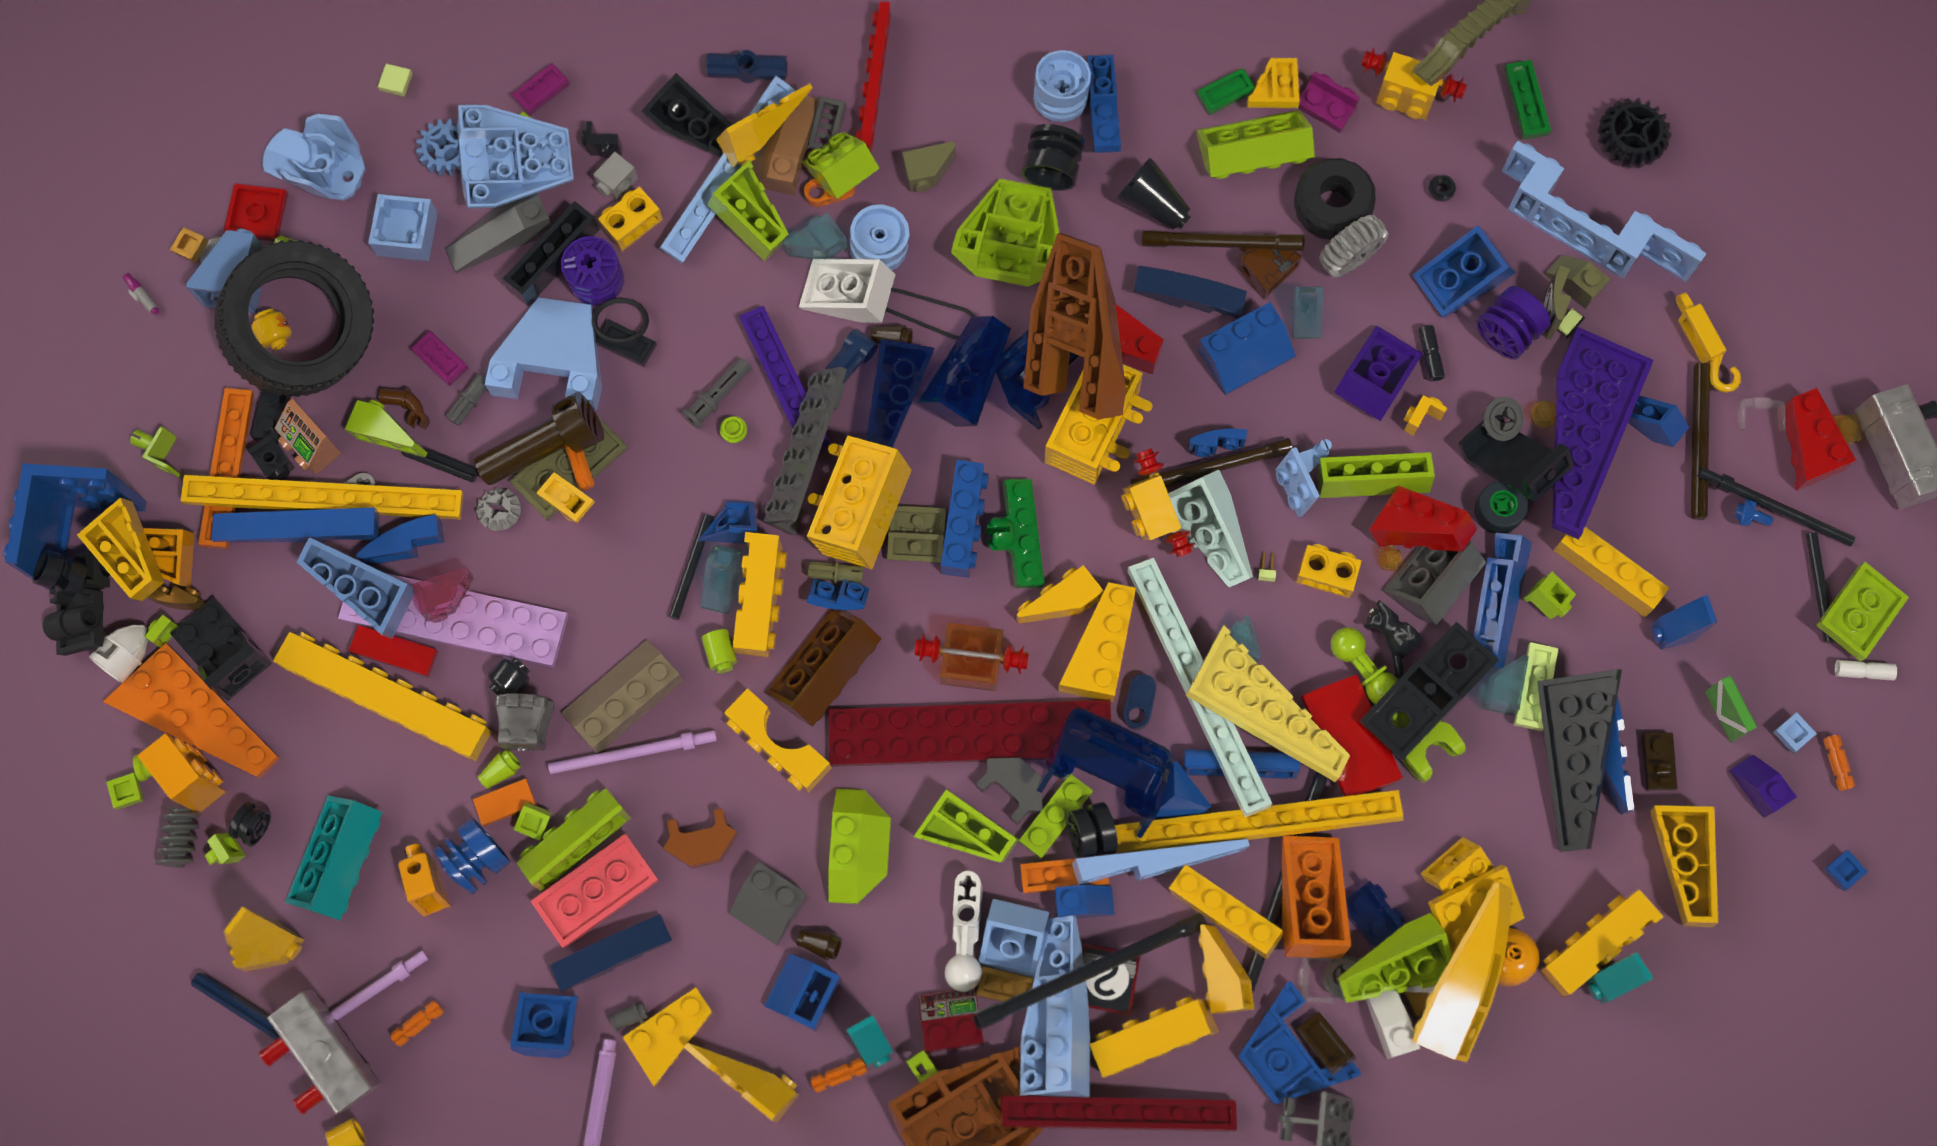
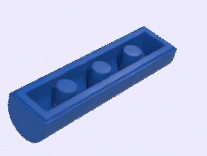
M1184 749L1183 769L1187 775L1225 777L1213 750ZM1247 751L1260 778H1297L1300 771V762L1286 753Z

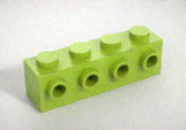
M1431 452L1320 458L1317 470L1320 498L1392 495L1398 486L1417 493H1430L1435 478Z

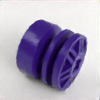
M594 236L581 237L573 241L564 250L561 259L562 273L575 298L583 304L598 306L607 300L616 298L620 294L625 282L624 271L611 244L602 238Z
M1516 286L1508 287L1496 299L1495 305L1489 306L1485 313L1481 314L1476 321L1477 330L1485 342L1497 353L1512 360L1519 359L1524 351L1531 346L1532 340H1537L1551 325L1550 316L1540 301L1531 293Z

